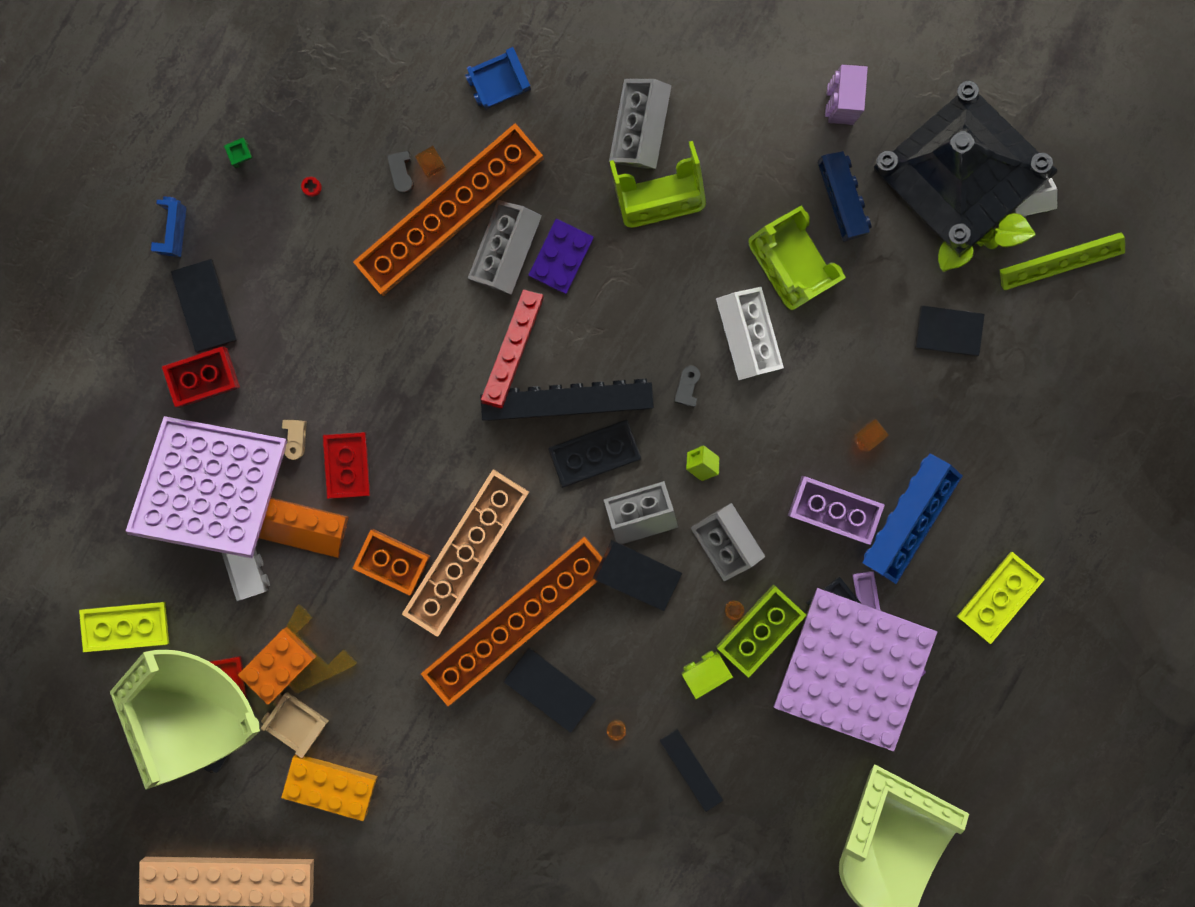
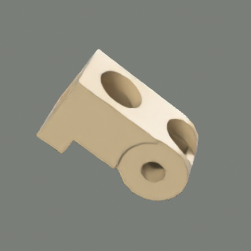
M283 420L282 429H288L287 444L284 452L287 458L294 460L303 456L305 452L307 421Z

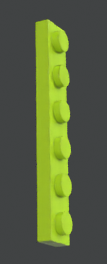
M1120 232L1000 269L1001 286L1003 290H1008L1124 254L1125 237Z

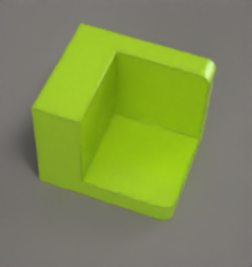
M703 445L687 452L686 470L701 481L719 475V457Z

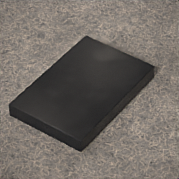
M921 306L915 348L979 356L985 314Z

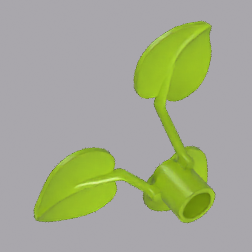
M1013 213L1005 216L999 222V228L991 229L975 244L979 246L984 244L988 249H994L999 245L1002 247H1012L1030 240L1036 234L1022 215ZM944 241L938 254L941 270L945 272L967 264L973 257V247H970L959 257Z

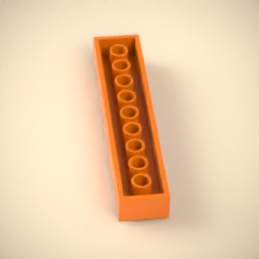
M513 124L355 259L353 263L382 296L386 295L544 159L543 155L517 124Z
M584 536L428 666L421 675L447 706L451 705L598 582L593 579V576L603 557Z

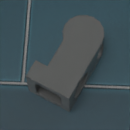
M409 151L387 155L395 188L400 193H409L414 186L406 162H411Z
M687 366L682 371L674 400L675 403L690 407L696 406L697 398L692 397L695 384L700 379V371L697 367Z

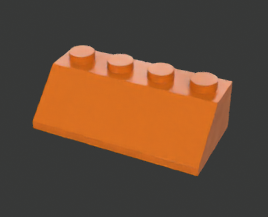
M270 498L258 538L339 558L349 517Z

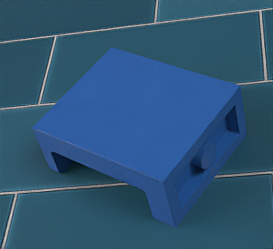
M514 47L507 49L506 53L477 66L467 67L468 74H465L470 86H475L477 93L474 94L478 106L483 105L485 110L531 90Z
M163 197V200H157L156 204L164 209H168L165 244L152 242L151 251L159 255L181 257L186 206L182 205L181 201L176 200V198Z

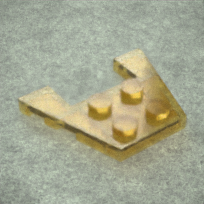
M300 604L295 608L286 627L317 657L289 684L296 693L304 691L357 664L345 650H342L327 664L309 646L298 632L313 617Z

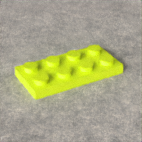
M1010 552L957 617L991 644L1045 579L1016 554Z
M165 602L79 610L83 652L169 644Z

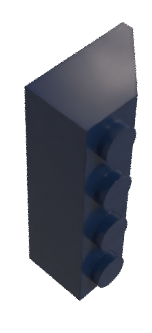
M844 151L821 156L817 163L843 242L870 233L869 228H872L869 216L864 214L863 208H865V203L862 196H858L856 190L858 182L855 175H851L849 168H852L849 156H845Z

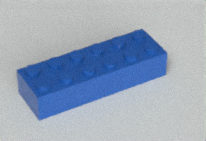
M929 453L922 460L916 476L911 478L905 494H902L898 499V505L894 512L888 515L883 530L877 533L875 543L866 551L862 563L897 584L963 475L949 463Z

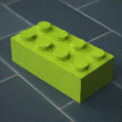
M772 585L719 642L716 648L749 678L806 617V614L775 585Z

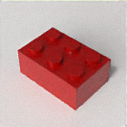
M223 346L162 366L174 406L178 408L240 388L228 349Z

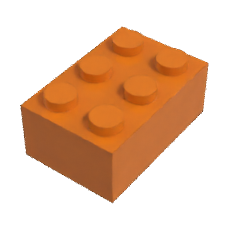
M372 529L352 569L411 596L428 563L430 555Z
M286 627L275 636L238 676L269 705L317 656Z

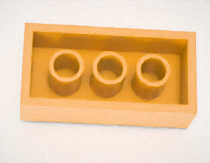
M295 754L292 758L281 798L364 821L378 776L308 756L300 758Z

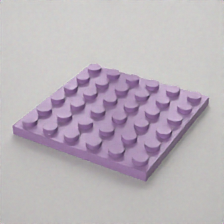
M164 416L126 528V533L148 539L252 558L287 440Z
M816 588L773 707L894 751L937 631Z

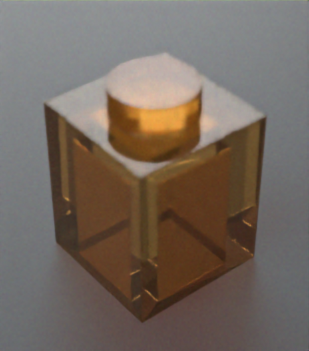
M434 146L415 156L427 178L445 168Z
M872 419L854 434L856 438L854 442L861 451L863 449L870 451L889 435L876 419Z

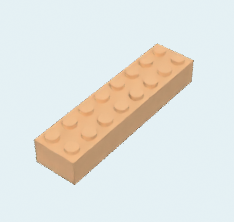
M493 469L402 615L438 637L530 492Z
M145 857L140 861L139 904L310 907L313 903L314 859Z

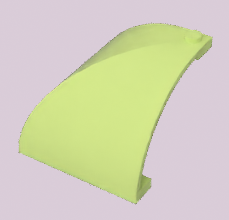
M175 650L143 652L110 691L145 790L186 776L228 756L248 743L260 732L259 721L255 718L248 700L237 684L214 664L186 652Z
M874 764L868 775L839 862V875L845 890L859 907H918L937 862L955 833L962 834L964 832L969 814Z

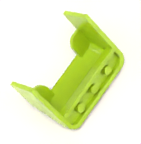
M689 141L691 158L678 162L676 165L677 174L636 184L632 175H618L614 160L609 161L623 222L627 227H638L699 212L706 206L701 167L693 141Z

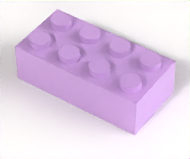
M841 65L838 71H835L832 79H830V83L827 85V96H830V100L826 104L825 117H829L828 123L854 125L865 108L867 66Z
M801 476L788 516L871 545L885 505L806 476Z

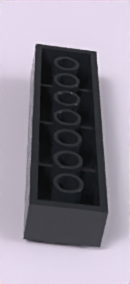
M634 379L633 384H626V380L613 381V385L606 386L604 382H592V387H583V383L570 384V388L562 389V385H550L549 390H541L540 386L528 387V391L520 392V388H510L502 409L481 403L483 421L654 408L652 382H647V379Z

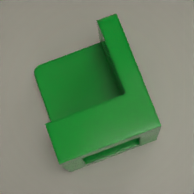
M244 137L224 145L231 165L235 168L240 167V163L253 158L248 148V141Z

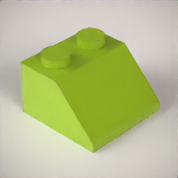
M709 651L701 657L703 660L695 664L693 661L683 667L685 671L681 672L696 699L733 678L718 651L715 653Z

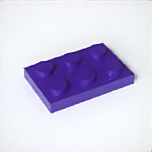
M556 218L528 276L567 294L594 237Z

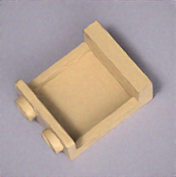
M287 692L283 696L280 694L273 703L275 708L272 713L267 712L261 720V723H263L261 730L268 731L294 749L297 756L303 758L329 720Z

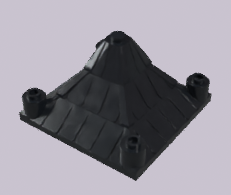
M973 81L961 83L957 90V96L918 128L909 138L903 141L894 151H883L877 157V164L874 166V170L959 257L1057 173V168L1053 165L1051 156L1047 153H1039L979 94V88Z

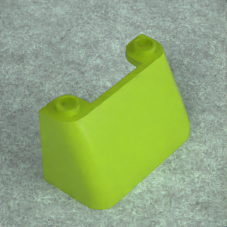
M802 205L764 226L752 235L748 241L751 251L785 306L791 310L798 308L846 278L839 265L835 263L826 265L807 234L805 228L809 226L810 217Z

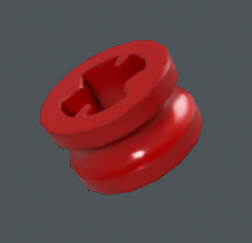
M306 177L301 183L302 191L310 197H315L321 192V183L315 177ZM311 181L314 185H317L316 189L313 188V192L306 188V185H310L309 182Z

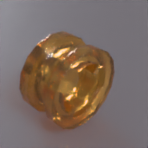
M733 600L726 604L725 613L728 618L738 620L744 614V607L739 601ZM731 605L734 607L736 605L740 606L738 609L740 613L738 615L735 613L733 615L729 614L731 612L729 610Z
M613 720L607 727V734L612 740H621L626 734V726L620 720ZM616 725L620 726V731L622 733L620 735H618V733L617 735H613V729L611 727L615 726L616 728Z

